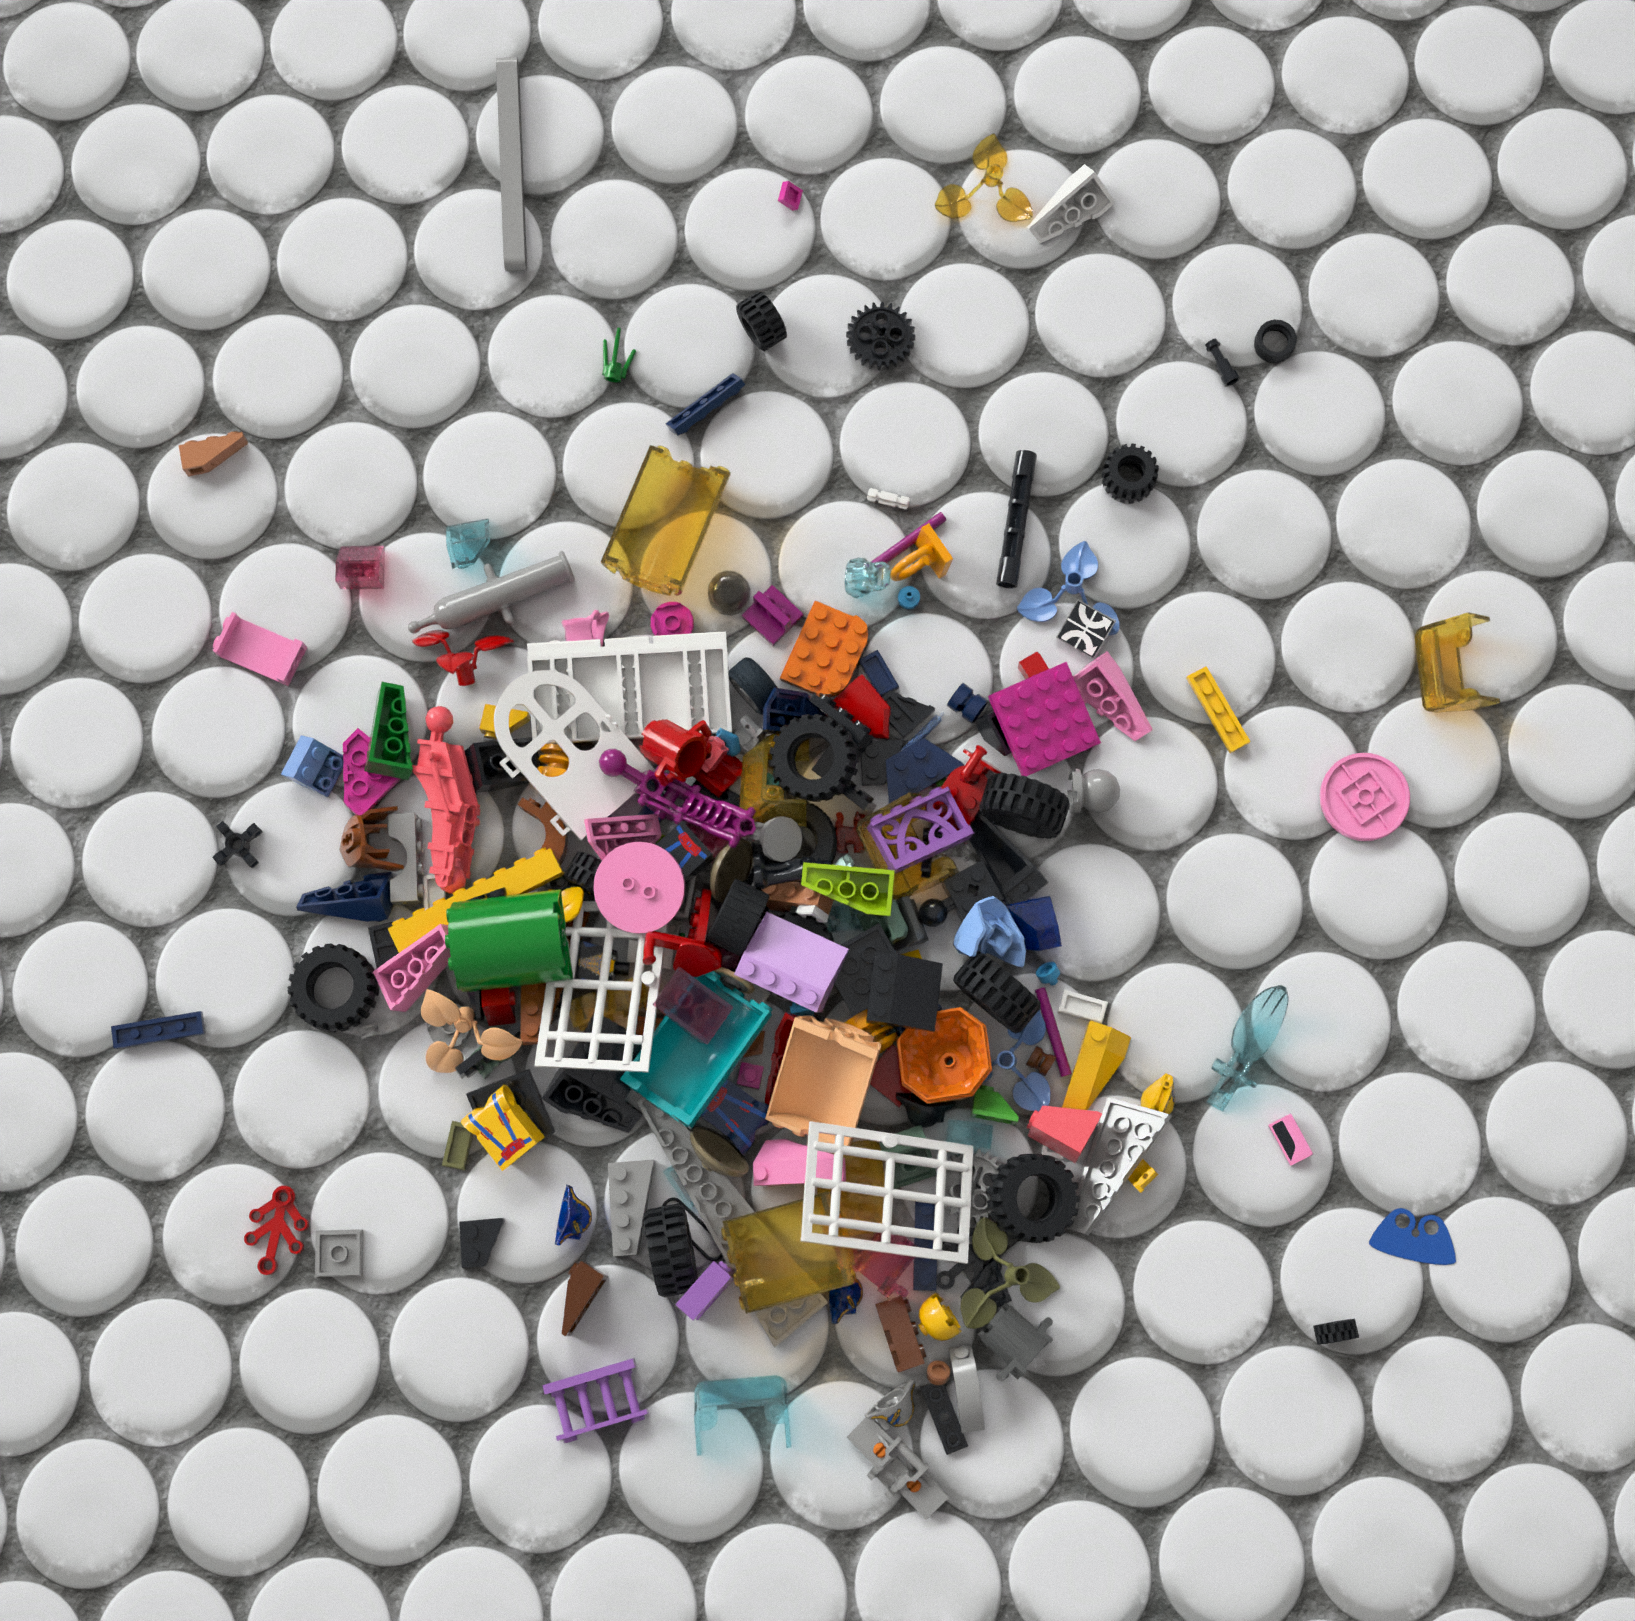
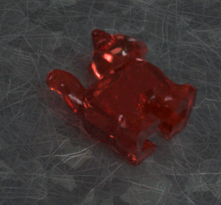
M856 811L853 818L854 827L843 826L844 815L842 812H837V820L835 822L837 836L836 852L848 853L846 846L852 844L854 853H864L865 831L871 822L865 814Z

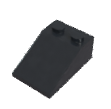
M532 737L513 739L518 747H525L532 741ZM498 741L473 743L464 751L470 774H472L475 793L496 791L530 783L521 772L512 778L499 764L507 756ZM537 751L531 758L536 768L541 766ZM510 761L505 763L512 772L516 770Z

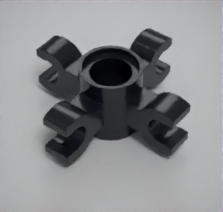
M224 821L216 826L226 838L225 848L212 857L217 864L223 866L233 855L241 856L251 868H254L259 863L249 851V842L262 834V830L255 823L251 824L242 834L234 833ZM237 840H242L241 847L239 849L234 850V842Z

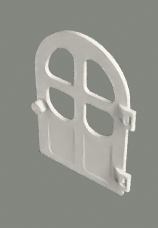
M540 670L524 674L506 687L496 704L494 730L498 743L507 756L499 764L512 778L519 772L526 777L557 813L550 822L562 836L572 830L581 841L587 836L585 819L608 817L636 793L634 789L637 785L621 775L617 777L607 776L601 771L599 759L604 751L608 749L620 750L626 756L627 764L643 774L647 770L655 771L651 764L619 729L618 724L613 722L612 717L607 715L588 691L575 679L563 673ZM541 685L556 686L569 692L574 697L575 704L561 717L554 720L548 716L533 698V691ZM516 705L525 706L543 729L541 734L525 747H518L514 743L509 731V713ZM582 713L591 716L598 725L597 728L600 733L596 746L587 751L576 748L564 734V728ZM549 741H555L569 759L567 771L560 776L547 777L541 774L531 760L533 754ZM510 761L516 770L512 772L505 763ZM559 818L567 826L564 830L556 822Z

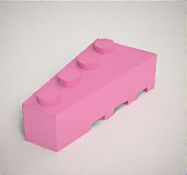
M438 925L373 971L390 1010L406 1012L448 965V958L451 957L450 948L447 949L445 945L448 925Z

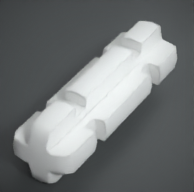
M873 488L869 489L867 495L868 501L876 502L877 500L880 504L892 507L897 505L899 506L898 508L904 510L908 508L910 502L909 497L902 495L898 497V494L885 491L880 493L877 489Z

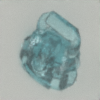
M860 557L849 560L845 570L846 593L855 599L865 597L870 592L884 590L890 585L891 567L886 562L871 563L867 559ZM882 567L881 585H877L879 578L878 569Z

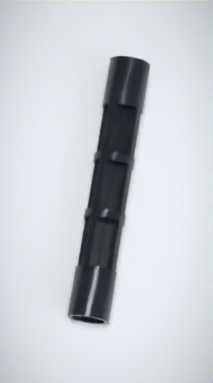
M1018 450L1015 455L1006 527L1003 534L1004 540L996 585L1003 588L1013 589L1017 588L1021 552L1023 539L1025 538L1027 512L1030 505V492L1037 454L1029 450Z

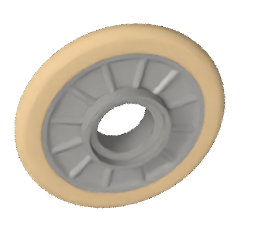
M723 967L714 970V972L721 976L719 979L721 983L727 987L736 988L740 992L747 994L754 992L755 988L752 983L734 975L735 972Z

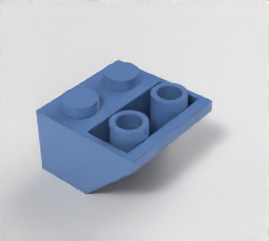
M301 735L281 775L328 797L343 769V755L314 738Z

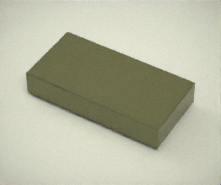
M452 1121L442 1166L465 1171L473 1134L461 1122Z

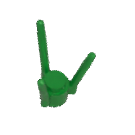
M620 327L616 331L612 361L609 362V365L607 340H603L602 375H604L606 381L620 383L621 378H626L627 370L636 353L635 349L631 351L623 368H621V363L616 362L620 342Z

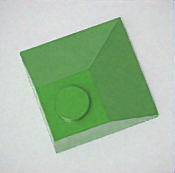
M981 1085L980 1089L978 1088L974 1094L970 1117L1016 1125L1019 1117L1000 1093L994 1091V1087Z

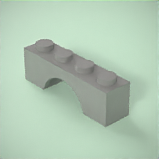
M415 812L388 814L389 837L393 841L401 843L407 852L405 868L397 877L390 880V901L394 906L421 904V898H424V885L420 881V876L424 875L423 862H420V854H423V842L419 840V832H422V819H419Z

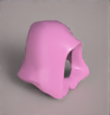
M594 610L587 618L562 620L561 623L565 629V640L600 639L602 647L609 612L599 613L598 610Z

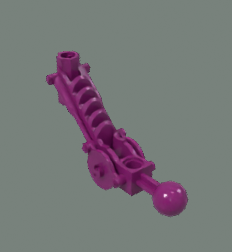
M608 749L600 756L599 767L601 771L610 777L621 775L636 784L637 786L634 791L640 794L637 801L638 805H646L660 819L664 820L665 818L675 822L677 825L683 820L702 827L708 833L729 841L728 845L731 848H736L742 837L753 835L756 830L754 819H752L756 812L753 807L745 810L728 802L712 799L699 793L701 789L699 785H693L692 787L686 781L681 782L675 779L667 786H661L655 777V771L647 770L643 774L627 764L626 756L620 750ZM648 780L655 783L656 788L654 792L648 790ZM665 790V794L661 797V793ZM677 798L684 801L682 807L674 804Z

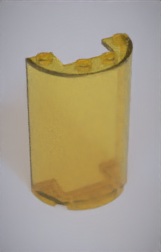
M650 445L602 557V565L613 574L618 571L623 580L643 589L671 596L672 592H675L674 595L676 596L681 595L730 479L731 472L722 466H717V468L710 466L709 469L700 467L699 469L693 467L687 461L680 460L678 462L673 460L669 449L664 446L658 445L655 447Z

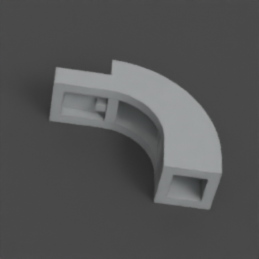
M970 1344L948 1348L961 1432L985 1430L981 1393L972 1346Z

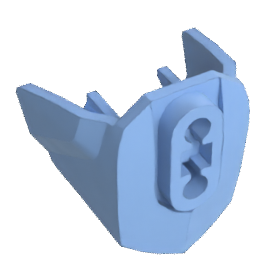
M994 896L976 902L954 937L953 945L957 952L975 957L976 953L980 951L984 954H991L1015 966L1023 967L1026 955L1024 936L1018 929L1007 907Z

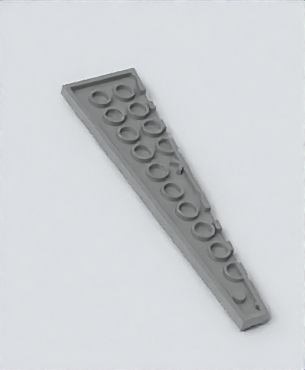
M642 1097L637 1101L639 1108L726 1263L735 1271L733 1275L775 1348L828 1303L827 1300L726 1176L710 1172L702 1166V1162L696 1156L690 1141L691 1132L686 1126L671 1118Z

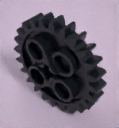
M873 302L871 309L864 305V312L857 310L858 317H851L852 323H848V330L850 331L846 332V337L849 338L847 346H851L850 354L856 353L855 360L862 358L861 365L863 366L868 362L869 369H872L875 364L878 371H880L882 365H885L886 369L889 370V364L892 363L897 367V360L905 362L904 355L910 356L909 349L914 348L912 341H915V334H912L915 332V327L910 326L912 319H906L907 312L900 314L899 306L893 310L892 303L886 308L884 307V302H881L880 307H877ZM879 319H883L886 321V323L881 325L878 324L876 321ZM869 333L871 336L868 338L861 337V334ZM898 334L901 338L893 339L891 335ZM883 348L885 349V351L883 353H877L875 349Z

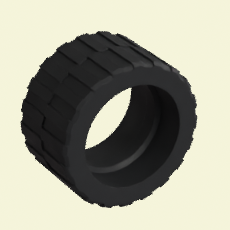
M735 879L716 915L706 940L740 956L770 897L769 894Z

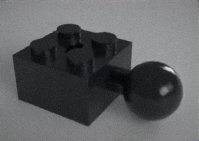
M981 860L943 880L942 887L948 898L942 901L935 898L924 901L919 908V917L925 925L937 927L945 922L948 912L955 909L961 922H963L976 902L994 896L1003 903L1004 898L984 862ZM969 888L977 890L976 896L973 894L968 895Z

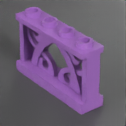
M937 787L924 798L921 796L915 797L909 802V805L904 807L898 805L892 808L889 814L885 816L878 814L870 819L871 822L867 830L872 835L881 852L888 870H895V874L969 840L974 834L950 793L949 787L943 789ZM937 801L944 802L947 806V814L943 818L939 816L942 812V807L939 810L933 808V804ZM951 815L959 828L958 831L947 822ZM903 817L901 823L899 824V822H897L896 820ZM912 818L923 819L934 824L929 831L928 845H925L918 838L905 837L908 824ZM885 825H891L893 831H887L886 833L890 836L897 835L896 839L889 840L884 838L881 834V828ZM938 827L941 828L938 832L942 833V838L934 836V832ZM907 842L915 843V844H916V850H914V851L910 850V849H909V845H910V844L905 845V843H907ZM887 845H896L898 859H894Z

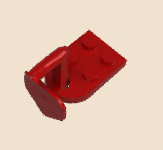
M976 745L974 753L967 749L963 750L970 759L965 766L954 769L941 787V789L949 787L950 793L968 826H971L980 812V802L988 781L987 773L989 770L994 773H1003L982 758L987 754V751L979 745ZM937 801L933 804V808L939 810L942 807V812L939 816L943 818L947 814V806L944 802ZM951 815L947 822L958 831L959 828Z
M703 889L700 898L696 897L694 903V910L696 912H691L689 925L692 926V929H689L687 938L657 931L646 934L643 950V963L645 965H651L656 961L654 946L677 950L673 969L679 974L698 977L721 967L722 955L720 950L712 944L705 942L711 890Z

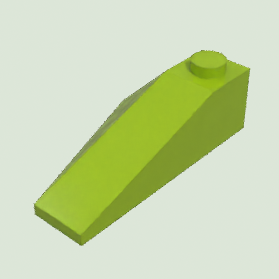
M803 862L802 886L866 914L891 916L895 870Z

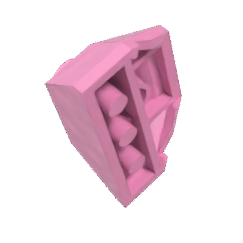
M654 814L584 820L588 842L601 860L621 845L631 842L655 844L662 836L658 816Z

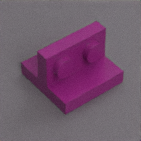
M773 585L763 594L758 591L753 596L754 603L742 614V618L772 646L803 617V613Z

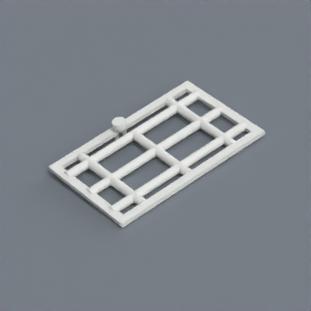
M583 901L579 914L573 920V927H566V936H571L569 950L573 980L546 983L534 1066L537 1068L549 1067L649 1073L665 948L655 946L654 956L656 961L652 965V972H644L643 950L647 933H631L615 929V926L607 921L606 928L582 927L584 911L600 912L595 901ZM668 924L655 931L667 933ZM580 936L605 937L599 980L574 979ZM614 938L639 939L633 982L608 981ZM643 982L646 986L650 987L644 1034L635 1035ZM556 988H564L558 1031H550ZM573 988L598 989L592 1033L567 1032ZM607 990L632 991L626 1035L601 1033ZM548 1040L556 1041L554 1058L546 1057ZM565 1041L590 1042L588 1059L563 1058ZM599 1044H625L623 1060H597ZM634 1044L642 1045L640 1062L632 1061Z
M810 1121L801 1242L967 1264L973 1146ZM819 1133L835 1135V1144L819 1142ZM844 1137L883 1142L887 1148L903 1145L937 1150L938 1159L844 1145ZM818 1151L834 1153L832 1180L816 1178ZM947 1152L963 1154L962 1163L947 1161ZM843 1155L886 1161L884 1187L843 1182ZM895 1162L937 1168L936 1195L894 1189ZM946 1170L962 1172L961 1198L945 1196ZM815 1187L832 1189L830 1216L813 1214ZM841 1191L884 1197L882 1224L839 1218ZM893 1198L935 1204L934 1231L892 1225ZM944 1206L960 1208L959 1234L943 1232ZM812 1224L829 1226V1235L812 1233ZM838 1227L882 1233L881 1242L838 1236ZM891 1235L933 1240V1249L890 1243ZM943 1242L957 1243L958 1252L943 1251Z

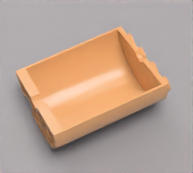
M814 1016L795 1017L765 1119L772 1122L773 1126L790 1129L793 1134L801 1137L808 1134L810 1121L857 1128L881 1044L873 1042L874 1037L869 1033L841 1021L825 1018V1021L822 1022L818 1021ZM819 1133L818 1141L835 1144V1135ZM844 1137V1145L851 1146L854 1138Z

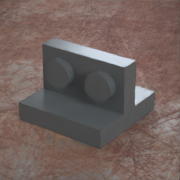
M909 896L896 900L901 915L908 927L906 938L892 944L897 953L906 947L925 943L929 939L923 922L919 917L915 900L910 899Z

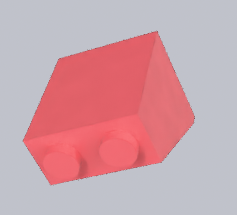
M1042 1106L1039 1112L1037 1110L1034 1111L1027 1125V1128L1030 1129L1028 1137L1076 1164L1094 1132L1102 1113L1098 1111Z

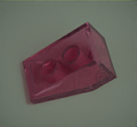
M678 967L652 1004L698 1042L708 1045L733 1009V1006L680 967Z

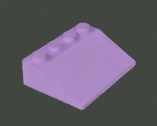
M766 912L745 949L734 975L816 1013L822 1012L849 949Z

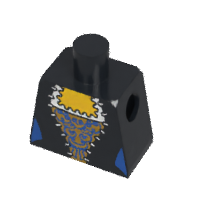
M586 941L581 942L576 979L599 980L603 946ZM613 949L608 981H615L616 975L628 976L630 970V963L618 961V952Z

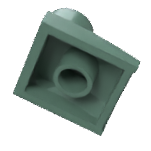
M894 899L892 901L891 916L870 915L864 912L856 915L863 931L880 924L891 945L896 941L905 939L907 936V924Z

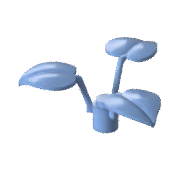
M1086 541L1074 546L1064 556L1061 569L1063 574L1066 575L1065 585L1061 587V590L1054 599H1052V594L1044 588H1034L1024 595L1022 601L1017 606L1018 612L1023 617L1035 622H1046L1052 619L1057 613L1054 603L1059 600L1064 591L1070 594L1080 593L1083 602L1088 604L1084 589L1082 588L1083 579H1089L1096 574L1098 561ZM1096 603L1093 608L1116 620L1108 636L1117 634L1119 632V620L1115 611L1105 603Z
M1040 1010L1021 1032L1015 1034L1008 1030L1009 1036L1019 1039L1018 1042L1009 1051L1004 1050L1000 1052L997 1059L991 1062L992 1066L998 1064L1001 1068L1006 1070L1012 1069L1022 1081L1017 1082L1013 1088L1015 1102L1023 1109L1037 1110L1038 1112L1042 1106H1049L1051 1091L1049 1083L1043 1075L1037 1072H1031L1025 1078L1015 1067L1017 1057L1014 1051L1021 1045L1022 1041L1027 1045H1035L1044 1038L1046 1025ZM993 1071L990 1072V1074L987 1076L984 1082H987L989 1079H991Z

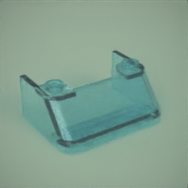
M779 1375L711 1380L699 1383L694 1390V1424L697 1456L704 1453L702 1431L710 1430L717 1424V1410L764 1406L766 1419L770 1423L785 1424L786 1448H791L788 1390L785 1379Z

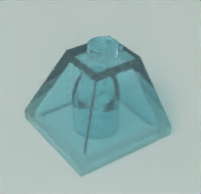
M489 518L446 526V546L452 569H464L474 565L490 543Z

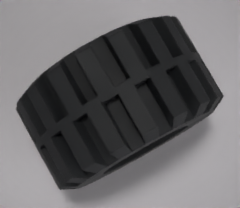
M758 291L736 305L737 315L744 330L752 342L762 351L768 350L787 338L786 327L779 312L771 300L762 292Z
M1131 443L1130 447L1127 444H1123L1121 449L1116 447L1113 453L1110 452L1102 471V484L1107 486L1105 491L1108 494L1112 493L1113 499L1116 500L1118 497L1122 503L1125 500H1129V504L1134 503L1135 499L1140 502L1143 500V497L1147 498L1150 495L1157 481V473L1159 471V466L1156 465L1157 459L1156 457L1151 458L1152 452L1150 450L1146 452L1144 451V446L1141 445L1140 448H1137L1136 444ZM1126 465L1134 466L1141 472L1142 479L1136 482L1126 481L1119 475L1118 469Z
M577 852L565 871L564 877L573 886L582 888L586 894L595 898L594 879L602 860L585 852Z

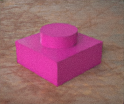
M784 181L781 186L778 202L792 211L798 210L803 190L790 181Z
M741 1062L737 1085L759 1089L764 1066Z

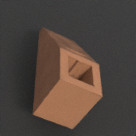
M234 431L226 436H210L202 441H187L185 444L178 445L182 469L188 477L208 473L246 446L248 440L243 432Z

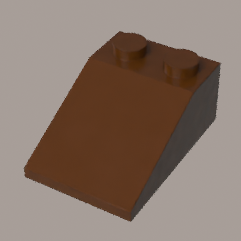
M585 1261L575 1262L568 1272V1275L571 1277L567 1284L562 1335L565 1337L572 1335L608 1278L607 1275Z

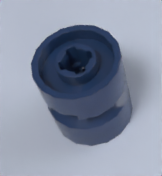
M962 683L948 701L947 706L956 713L962 712V717L972 724L988 704V700L980 694L974 695L973 689Z

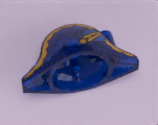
M567 1184L558 1218L555 1245H561L567 1238L580 1240L581 1233L588 1229L592 1221L590 1207L575 1195L573 1187Z
M831 1262L828 1285L831 1322L832 1324H838L844 1315L856 1313V1307L860 1304L863 1297V1287L856 1277L846 1274L838 1263Z

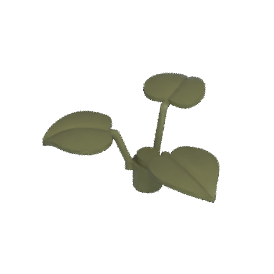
M987 1217L982 1218L974 1229L972 1236L973 1250L981 1260H989L993 1257L995 1261L1007 1266L1008 1269L1004 1274L1006 1283L987 1292L986 1295L978 1288L970 1289L963 1295L960 1306L964 1325L970 1329L980 1328L992 1320L997 1306L989 1297L1005 1288L1020 1285L1022 1296L1032 1303L1041 1302L1060 1289L1054 1276L1040 1264L1028 1263L1024 1266H1014L1013 1263L999 1258L997 1255L1004 1253L1007 1248L1008 1238L1005 1231H1001L997 1227L998 1224L992 1222Z

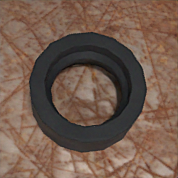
M1274 319L1267 321L1260 326L1255 336V351L1262 360L1268 363L1283 362L1291 356L1297 343V335L1294 328L1283 320ZM1269 331L1282 333L1288 340L1286 349L1281 352H1273L1267 349L1263 344L1264 335Z

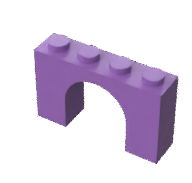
M713 1261L675 1305L693 1321L695 1319L699 1320L733 1282L735 1277L732 1274L735 1271L723 1261L719 1263Z

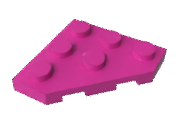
M359 728L343 742L344 804L355 815H362L367 810H371L401 780L400 778L364 771L370 738Z

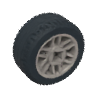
M745 657L728 671L729 680L748 705L759 715H763V708L773 688L778 687L758 663L752 658Z

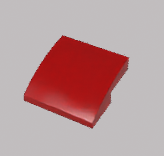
M726 754L715 770L706 773L700 768L693 777L719 798L749 767L735 756Z

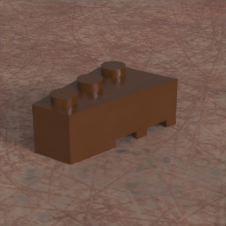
M901 1295L875 1304L897 1372L899 1373L925 1364L923 1358L927 1356L923 1344L918 1345L916 1335H919L916 1323L915 1321L911 1322L908 1313L912 1312L908 1299L903 1300Z

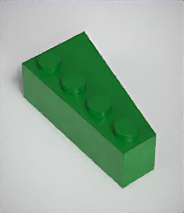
M381 682L377 694L365 772L409 780L413 767L410 757L411 749L408 739L409 730L406 720L404 686Z

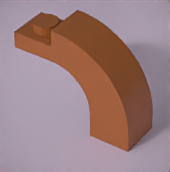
M522 797L518 803L520 809L539 820L545 827L546 837L541 848H551L561 866L567 853L568 835L566 833L562 836L550 822L557 813L547 802L540 809L541 804L532 798L526 800ZM559 818L556 822L564 830L566 827Z

